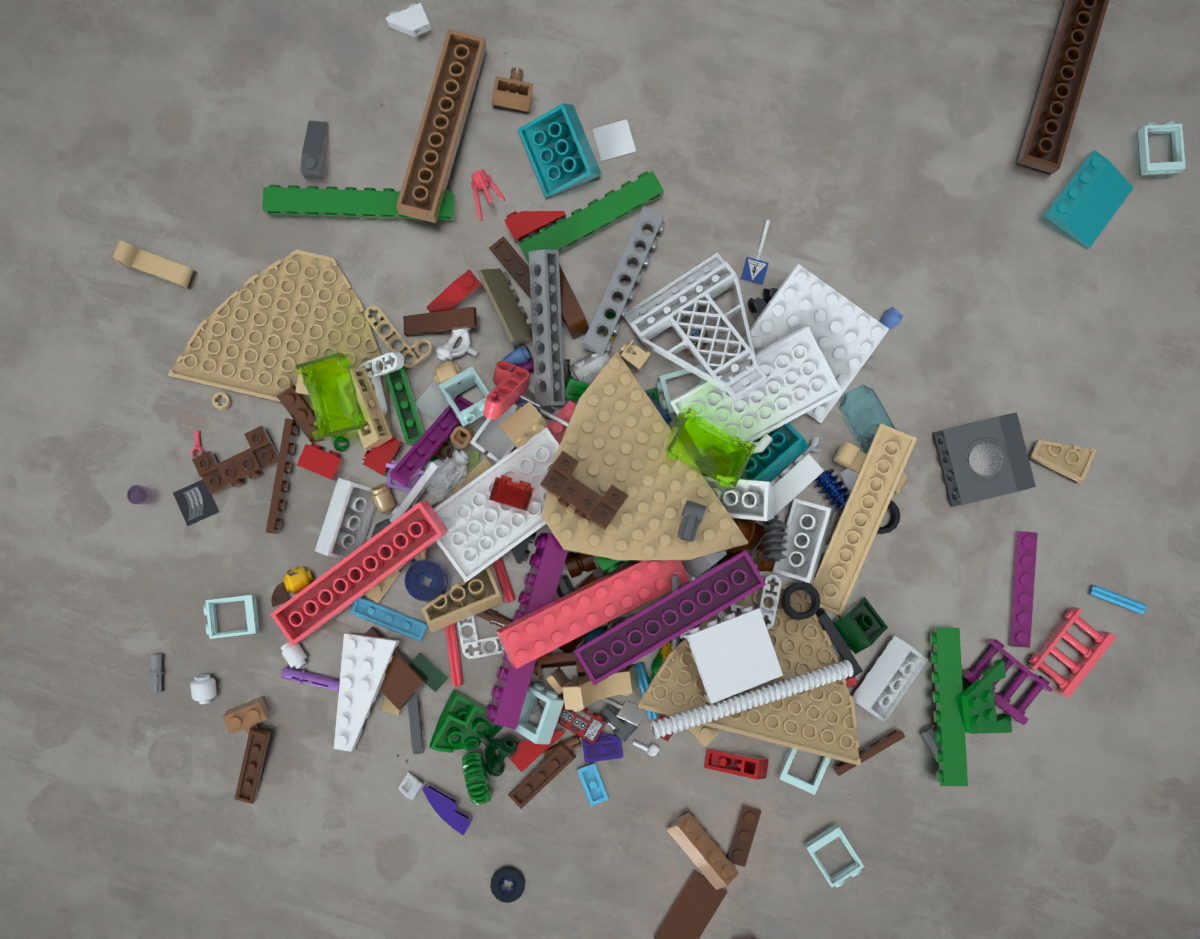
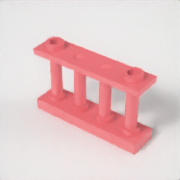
M1076 607L1066 612L1065 620L1038 654L1035 653L1029 659L1030 664L1027 666L1030 670L1034 671L1040 668L1059 684L1060 688L1057 692L1067 698L1072 695L1117 638L1111 632L1104 631L1099 633L1079 617L1083 610ZM1073 623L1077 624L1095 639L1096 643L1092 648H1087L1067 632ZM1061 638H1064L1083 654L1084 658L1080 663H1075L1055 647ZM1049 653H1052L1071 669L1072 673L1068 678H1063L1043 662Z

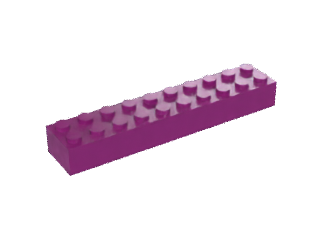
M541 533L535 540L536 551L535 554L531 555L529 561L531 568L529 573L525 575L524 584L526 585L524 592L521 591L518 602L520 605L519 609L514 612L513 621L554 601L568 551L563 550L553 534ZM503 650L502 659L504 660L502 666H499L497 670V684L492 687L491 704L487 705L485 715H487L486 719L493 724L516 730L536 659L516 669L511 665L505 650Z
M743 550L575 648L574 652L593 685H596L765 586L766 583L748 552Z

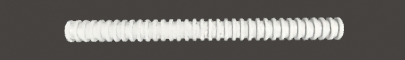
M844 660V662L841 661L838 664L829 665L827 668L822 667V669L819 668L816 671L807 672L805 675L800 674L799 677L794 676V679L791 677L788 680L784 679L782 682L778 681L777 684L772 683L771 686L766 685V688L762 686L760 690L756 688L754 691L750 690L749 693L744 692L743 695H734L732 698L728 697L726 700L723 699L720 702H715V704L709 703V706L707 704L703 705V708L700 706L697 710L693 708L692 711L687 710L686 713L681 712L680 715L675 714L674 717L671 715L668 719L665 717L662 721L661 719L657 720V722L652 721L651 730L656 739L660 738V736L665 737L666 734L671 735L672 732L683 731V728L689 729V726L693 728L695 725L699 726L701 723L711 722L712 719L718 720V717L721 719L724 715L727 717L729 714L733 715L735 712H741V710L746 711L747 708L752 709V706L754 708L758 707V704L761 706L764 703L768 704L769 701L774 702L775 699L780 700L781 697L786 698V695L789 697L792 694L796 695L798 692L802 693L803 690L814 689V686L817 688L820 685L830 684L831 681L836 682V680L839 681L848 676L852 677L854 673L853 667L848 660Z

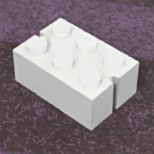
M513 404L499 419L492 420L487 418L470 441V444L484 454L489 452L487 456L496 463L513 452L516 448L499 425L519 409L518 406Z

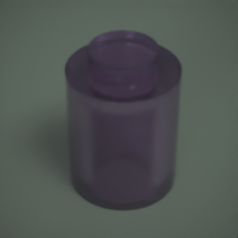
M134 485L128 490L127 498L132 504L147 505L153 499V492L147 486Z

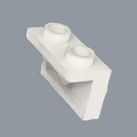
M591 351L587 356L576 359L570 367L579 381L591 384L611 358L607 351H605L603 356Z

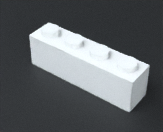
M801 454L793 461L795 465L791 469L787 467L779 474L781 478L777 482L775 480L770 482L775 496L774 516L824 471L809 454L805 456Z

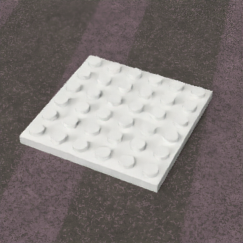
M796 263L750 328L755 353L807 325L844 393L886 335L889 328ZM746 334L743 340L746 342L747 345H749ZM739 347L733 353L737 354ZM842 394L806 413L822 423Z

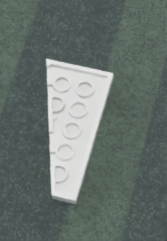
M351 633L344 634L334 749L350 752L355 750L363 731L362 727L366 718L369 717L371 712L369 710L372 703L376 700L386 675V669L392 661L393 652L400 640Z

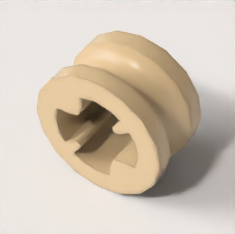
M217 392L213 395L212 404L217 409L226 410L230 406V397L224 392ZM220 396H222L223 399L226 400L225 404L223 403L222 406H220V404L217 403V399L220 400Z

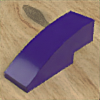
M426 783L422 790L433 809L449 826L464 836L473 818L456 809L460 803L459 801Z

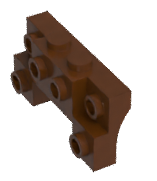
M259 426L244 434L250 445L249 449L220 463H217L212 451H207L192 459L199 476L203 478L210 494H215L231 485L233 488L243 484L244 479L248 477L250 479L256 478L261 475L260 471L278 463L279 454L264 426Z
M562 451L540 483V486L557 497V502L562 506L573 508L575 510L574 514L582 519L586 517L603 530H606L629 495L611 485L604 497H602L571 476L579 461Z

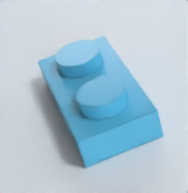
M595 762L577 769L591 807L609 800Z

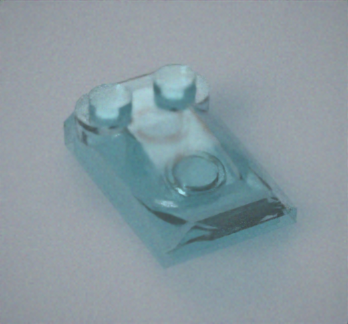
M863 384L844 394L840 410L863 453L867 454L880 423L894 429L896 428L873 389Z

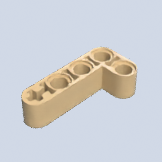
M118 240L112 255V259L121 264L188 288L194 272L193 269L138 249L121 240Z
M372 305L366 308L364 312L366 320L391 352H400L403 355V366L406 369L413 370L431 357L434 347L430 341L420 339L412 346H409L379 307ZM371 313H377L376 315L381 320V322L378 323L372 317ZM384 326H390L391 328L387 335L381 333ZM396 341H402V347L399 350L393 349V344ZM423 344L429 345V350L426 353L420 352V346ZM407 356L414 357V362L411 365L405 364Z
M843 442L833 461L859 474L867 454L861 452L857 446ZM902 473L894 491L896 494L901 493L909 478L904 473Z

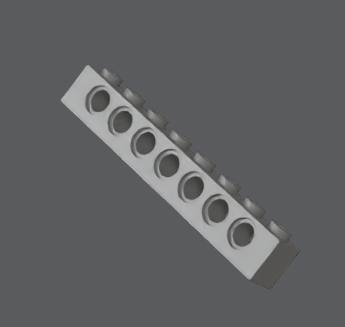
M643 206L583 340V348L602 356L605 351L609 352L613 341L610 339L613 334H617L621 325L618 321L620 317H625L628 307L625 305L628 300L632 301L636 290L633 287L635 283H640L643 273L640 271L643 266L647 267L651 257L648 253L650 249H655L658 242L656 235L658 232L662 233L665 226L663 214ZM649 228L651 229L652 233L645 234L643 232V229ZM642 245L645 250L638 251L635 246ZM635 262L637 267L631 268L627 263ZM626 278L630 281V284L623 285L620 280ZM619 295L623 300L615 302L612 297ZM612 312L615 318L607 319L605 314ZM604 329L607 331V335L604 337L599 336L597 331Z
M542 249L530 251L529 273L535 403L540 406L565 405L559 250Z

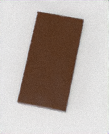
M371 627L365 633V636L384 638L374 627ZM394 650L392 661L388 664L380 691L399 710L424 684L425 680Z
M694 870L655 933L654 939H699L727 894V890L724 888L716 890L705 876Z

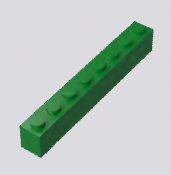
M646 171L640 174L637 180L633 182L627 181L622 184L621 189L607 192L603 199L591 201L585 209H576L571 213L572 216L566 219L564 217L554 222V226L550 228L546 226L540 229L536 236L524 238L521 240L522 243L519 244L520 249L528 263L530 251L549 249L561 252L663 195L664 190L654 172L648 173Z
M935 628L930 633V644H933L931 663L934 664L932 683H935V691H933V702L936 703L934 722L937 723L935 742H938V750H936L935 754L936 762H939V770H937L936 774L937 782H940V786H968L965 725L961 701L963 683L960 628Z

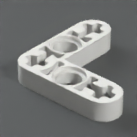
M400 352L384 354L362 363L359 367L366 368L384 415L387 413V404L380 377L403 367L404 357ZM380 361L383 363V370H382V371L380 370V367H379ZM363 380L361 383L365 387L364 391H368Z
M769 575L763 579L766 585L761 587L757 608H760L763 618L766 617V621H769V624H766L767 630L774 625L781 590V580L776 575ZM773 579V583L776 584V586L772 587L771 593H775V595L769 593L765 594V591H770L771 586L770 584H768V582ZM766 597L771 598L773 601L771 608H767L763 604ZM732 604L728 608L730 612H737L739 614L741 609L745 607ZM722 610L718 613V616L721 620H723V616L726 615V613H724Z
M474 615L467 618V620L471 618L472 622L463 624L460 621L457 622L462 652L466 658L474 659L503 653V650L499 651L498 636L478 639ZM469 625L473 628L471 636L463 634L464 626ZM487 641L495 643L496 648L494 651L489 652L485 649ZM478 642H482L481 648L484 654H480V650L474 651V655L466 652L470 644L475 648L479 647Z

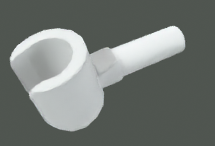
M813 437L809 448L802 454L810 451H821L822 442H819V437Z
M636 740L632 743L646 751L650 756H656L660 751V748L653 743L650 747Z

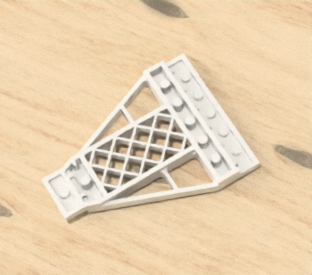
M718 252L632 307L625 314V321L643 345L721 390L728 392L735 403L769 381L757 364L737 274L727 261L725 262ZM732 286H736L740 304L723 314L713 299ZM707 306L706 313L697 312V309ZM741 312L749 345L746 344L729 321ZM686 316L691 317L690 323H682L681 319ZM695 317L704 318L703 325L694 324ZM708 319H717V325H707ZM669 327H673L683 340L669 351L649 341ZM681 328H687V329H688L687 335L684 333V331H683ZM692 329L701 330L700 337L691 336ZM705 331L715 332L714 337L705 338ZM719 332L728 333L727 340L717 339ZM692 342H698L697 349ZM702 343L712 344L710 351L701 350ZM716 344L725 345L724 352L714 351ZM729 346L739 347L737 354L728 353ZM688 348L706 373L675 355ZM701 355L709 356L708 361L706 362ZM713 356L722 357L721 365L711 363Z

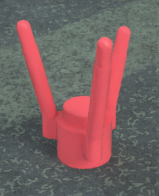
M485 170L476 171L471 175L473 180L471 185L479 220H482L477 187L479 190H484L490 203L493 200L487 188L489 184L502 201L505 200L500 190L492 181L491 176L487 175Z

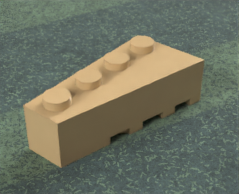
M488 566L468 582L463 580L459 584L456 583L445 594H441L421 609L432 633L503 604V601Z

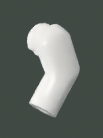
M765 434L759 442L747 440L743 446L747 453H762L773 439Z

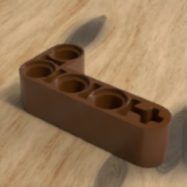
M559 264L561 314L571 337L574 338L587 332L589 326Z

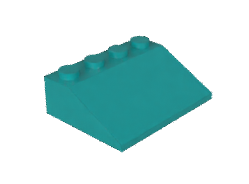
M562 103L517 129L545 199L580 186L602 175L574 105Z
M1092 150L1083 159L1043 216L1089 249L1134 187L1108 159L1097 151Z
M786 423L767 433L773 440L762 453H747L743 446L728 454L727 457L731 461L730 466H728L729 474L735 479L771 482L804 453L809 446L805 438L793 426ZM762 437L754 440L753 442H759L762 439Z

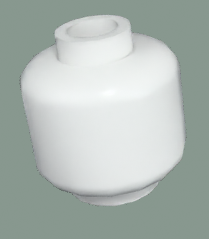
M209 674L195 676L194 680L190 683L192 699L199 701V704L210 703L211 699L217 695L216 680L210 677Z

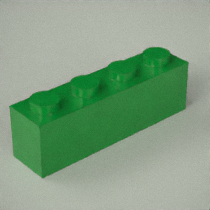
M403 366L399 370L386 374L385 377L405 442L410 446L415 444L425 431L406 369Z

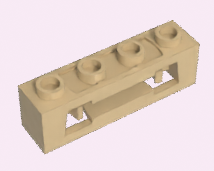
M351 368L338 377L337 380L364 449L379 447L393 438L366 368ZM363 380H364V383H365V385H366L368 391H364V390H365V387H364V386H360V383H361ZM374 420L380 421L383 431H378L377 427L380 425L379 423L375 424Z

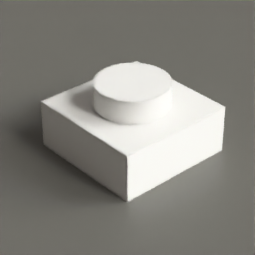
M408 772L397 789L407 799L413 800L423 784L413 774Z

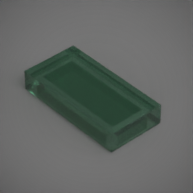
M421 652L410 663L415 671L425 680L424 683L435 693L449 678Z

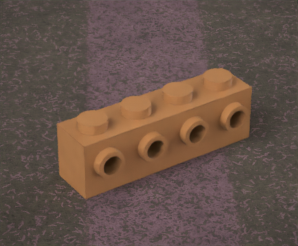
M690 813L678 817L666 829L716 890L728 886L739 874L734 864L724 856L721 848L714 844L709 834L700 827L696 818L690 815Z

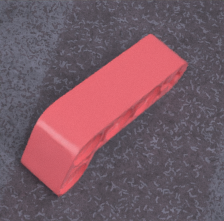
M507 361L497 362L493 382L497 386L486 397L483 415L488 419H499L520 398V395L522 396L527 391L530 373L526 369Z

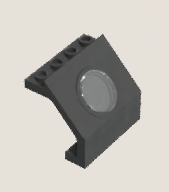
M1017 412L934 432L952 507L1036 487Z

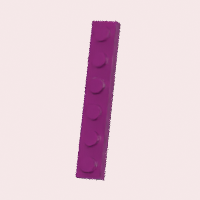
M457 395L453 400L460 412L473 405L472 402L460 395ZM450 405L390 472L391 478L407 486L448 439L455 427L460 425V421Z
M1016 532L1009 646L1030 648L1038 537L1036 532Z

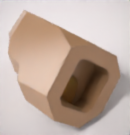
M459 425L455 427L449 438L459 448L467 449L471 445L470 441L473 439L474 433L468 425L464 427Z

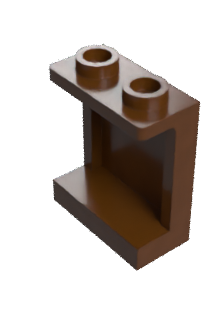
M575 653L541 656L536 659L537 662L534 666V674L539 677V680H544V668L576 665L578 677L586 675L585 669Z

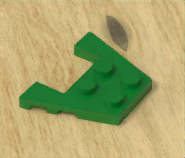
M997 659L994 662V666L991 669H987L979 681L976 680L961 694L965 732L971 734L1012 732L1011 715L1003 714L997 717L994 701L993 683L1006 677L1004 660Z

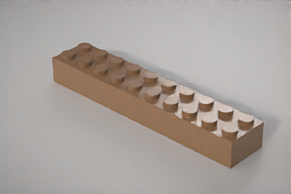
M448 29L396 207L401 215L433 223L437 221L487 49L485 38Z

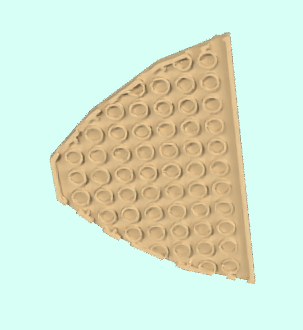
M296 249L290 255L281 260L279 259L268 266L267 269L250 277L239 290H236L218 306L214 313L207 319H204L191 336L185 350L179 355L176 364L169 371L168 376L280 402L277 395L293 384L296 387L298 374H303L310 377L315 391V397L302 395L312 410L352 419L337 378L351 368H359L362 363L381 356L371 326L365 318L363 304L335 259ZM380 361L379 367H380V370L382 371V370H383V363ZM385 375L380 377L387 404V413L384 417L388 427L391 428L388 383ZM374 420L375 424L379 423V425L381 426L379 420Z
M616 352L579 398L552 465L561 452L564 451L579 461L571 476L602 497H604L611 485H614L629 496L606 530H603L586 517L584 519L574 514L575 510L570 506L567 508L557 502L558 498L547 491L542 519L563 550L617 561H689L749 543L619 353ZM687 500L706 506L694 542L685 541L677 537L683 519V509Z
M769 581L768 584H770L771 586L770 591H765V594L769 593L775 595V593H771L772 587L776 586V584ZM781 584L774 625L768 629L783 676L738 694L743 695L744 692L749 693L750 690L754 691L756 688L760 690L762 686L766 688V685L771 686L772 683L777 684L778 681L782 682L784 679L788 680L791 677L794 679V676L799 677L800 674L805 675L807 672L810 673L813 670L822 669V667L827 668V666H832L839 662L832 649L830 637L826 630L822 628L816 614L807 619L797 620L789 617L784 612L781 598L783 592L789 586ZM761 588L734 604L757 608ZM801 590L794 591L790 596L791 607L800 613L806 612L810 608L808 603L805 602V596ZM766 597L763 604L765 607L771 608L773 601L771 598ZM728 607L727 609L723 610V612L726 613V615L729 613H733L729 611ZM718 613L703 621L699 625V629L705 627V623L714 619H717V622L720 621ZM764 617L765 625L769 624V621H766V617ZM687 638L667 655L636 708L674 717L675 714L680 715L681 712L686 713L687 710L692 711L693 708L697 710L700 706L702 708L706 704L709 706L704 697L706 691ZM843 678L839 681L836 680V682L831 681L830 684H825L824 686L820 685L817 688L814 686V689L803 690L802 693L798 692L796 695L792 694L789 697L786 695V698L781 697L780 700L775 699L774 702L769 701L768 704L764 703L761 706L758 704V707L755 708L752 706V709L747 708L746 711L741 710V712H735L733 715L729 714L727 717L724 715L721 719L718 717V720L712 719L711 722L701 723V725L854 765H861V758L859 759L858 752L859 740H857L855 704L846 686V679Z

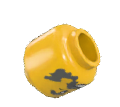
M302 566L287 570L285 576L282 577L287 592L290 591L292 594L299 593L313 581L310 571H305Z

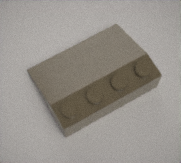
M501 268L477 271L513 348L515 349L519 345L522 346L532 341V324H527L525 320L527 314L524 307L518 306L516 300L519 297L515 289L511 290L508 285L511 281L507 272L502 273Z

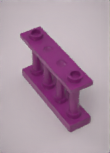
M987 639L985 642L991 648L974 669L970 671L962 670V678L971 685L976 680L979 681V674L997 652L1006 658L1004 661L1005 673L1012 664L1021 672L1004 694L998 695L994 691L996 689L995 685L999 681L993 683L995 704L1008 715H1011L1019 724L1025 725L1029 720L1024 716L1025 710L1042 689L1049 692L1053 690L1049 686L1050 682L1041 675L1037 677L1003 649L1004 645L997 639H994V641ZM1028 676L1036 685L1020 705L1014 708L1009 704L1010 698Z

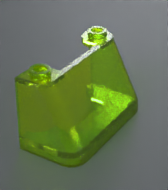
M336 353L296 365L298 375L303 374L306 379L303 382L304 385H308L316 417V422L313 423L314 426H318L316 431H312L314 441H329L358 431L365 424L364 416L360 413L349 369L351 362L349 357L343 353Z
M690 408L681 409L664 450L667 453L666 456L674 461L680 460L718 481L717 484L725 489L736 487L756 445L750 441L745 443L739 440L740 438L737 436L733 437L702 420L703 417L701 416L695 417L697 412Z

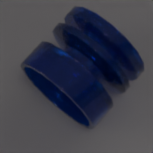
M428 560L418 561L411 565L404 579L405 588L408 593L415 599L426 603L444 594L448 585L447 575L444 570L435 562ZM426 577L432 579L429 587L422 584L425 582Z

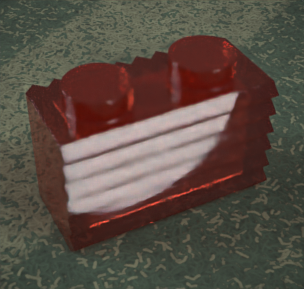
M501 475L500 478H495L489 500L528 511L534 488H531V483L521 480L519 484L514 483L511 477Z

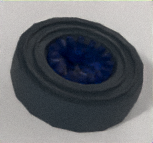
M513 867L500 868L491 878V892L501 902H514L524 892V877L519 870ZM504 880H507L508 882H513V884L511 885V889L503 887V885L505 884Z

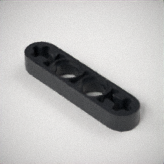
M823 608L819 609L816 612L819 623L826 630L842 660H848L852 664L853 676L855 677L863 672L860 665Z

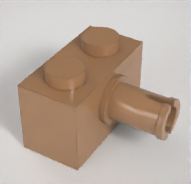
M517 67L512 68L510 79L496 76L491 105L529 112L533 83L521 81L523 70L518 68L516 75Z
M262 696L227 710L223 715V719L230 734L244 729L249 735L250 728H258L257 724L267 720L270 712Z

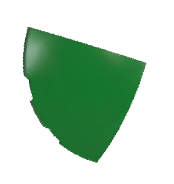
M453 690L440 715L429 748L453 753V750L460 749L468 751L480 746V738L484 734L487 737L493 738L503 726L493 724L486 719L485 711L487 706Z

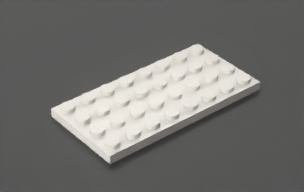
M807 325L755 353L757 364L769 381L735 403L728 392L721 390L706 380L669 400L701 458L706 457L704 450L708 449V446H715L727 456L743 447L747 440L753 442L843 393Z
M547 427L529 439L525 445L515 449L434 509L449 533L437 541V544L465 582H468L546 525L542 519L547 491L540 486V483L551 469L560 446Z

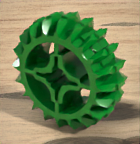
M479 751L463 755V774L471 802L474 805L486 804V802L491 800L492 792L488 772L485 769L484 758Z

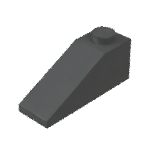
M308 122L300 172L304 177L323 179L328 122Z

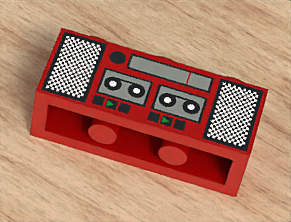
M563 693L561 695L558 694V697L564 700ZM564 703L557 723L594 745L606 726V723L603 722L604 718L596 713L594 715L587 712L588 708L579 712L566 710Z

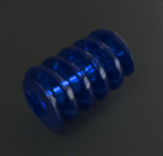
M832 468L822 472L813 481L819 480L816 485L817 488L824 487L821 491L822 494L828 492L825 499H833L830 504L831 506L838 505L835 509L836 512L845 506L850 493L846 494L848 491L847 487L841 488L844 483L843 481L836 482L839 476L838 474L832 476L834 472Z

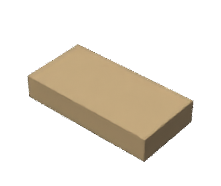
M560 667L554 670L547 678L548 683L557 694L563 692L562 687L570 682Z

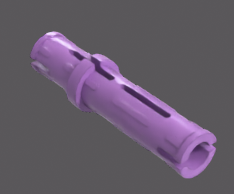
M286 666L283 669L282 679L293 680L301 685L304 683L336 692L339 691L340 680L309 673L304 669L296 670Z

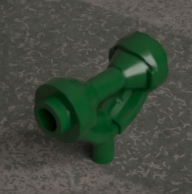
M484 734L480 741L486 746L484 751L486 759L485 769L492 776H501L505 770L504 759L516 753L517 744L510 738L494 739L491 741ZM496 749H498V752H499V754H498L497 757H496V754H495Z

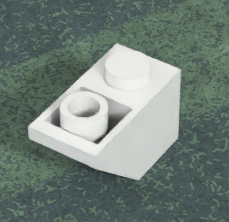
M421 3L410 4L405 10L400 12L394 11L386 17L390 28L413 37L431 30Z

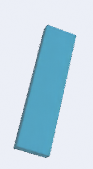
M363 597L354 602L350 611L352 615L419 642H422L428 624Z

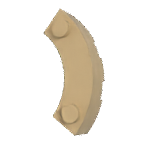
M628 665L596 685H593L588 674L579 681L573 679L562 687L565 709L579 712L588 705L607 697L632 695L638 688L635 665Z

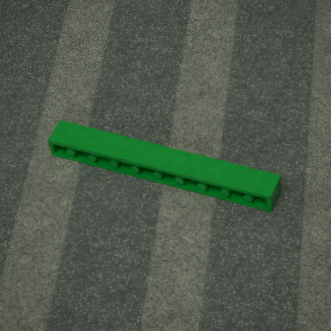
M280 185L263 187L262 210L266 214L413 218L398 213L396 205L400 191H395L392 188L376 191L375 188L357 190L355 187H346L345 190H339L333 186H328L326 189H319L317 186L300 188L297 185H289L288 188H281ZM445 190L437 219L456 220V195L450 190Z

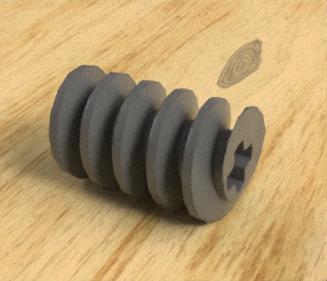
M776 519L764 521L763 523L766 526L763 527L765 532L763 539L766 541L762 543V546L765 548L762 550V554L765 555L762 557V560L776 562L786 559V556L781 554V552L787 551V548L782 547L781 544L787 543V540L782 539V537L787 536L788 533L783 532L782 529L788 528V525Z

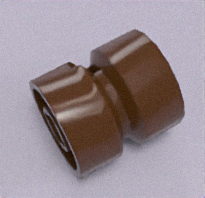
M570 552L566 556L565 564L571 578L582 575V571L589 572L597 569L592 555Z

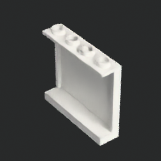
M752 606L742 608L739 614L729 613L723 616V620L718 622L717 619L705 623V627L700 629L699 626L693 627L688 630L687 634L683 635V638H687L706 691L704 697L707 703L713 704L783 676L760 608H753Z

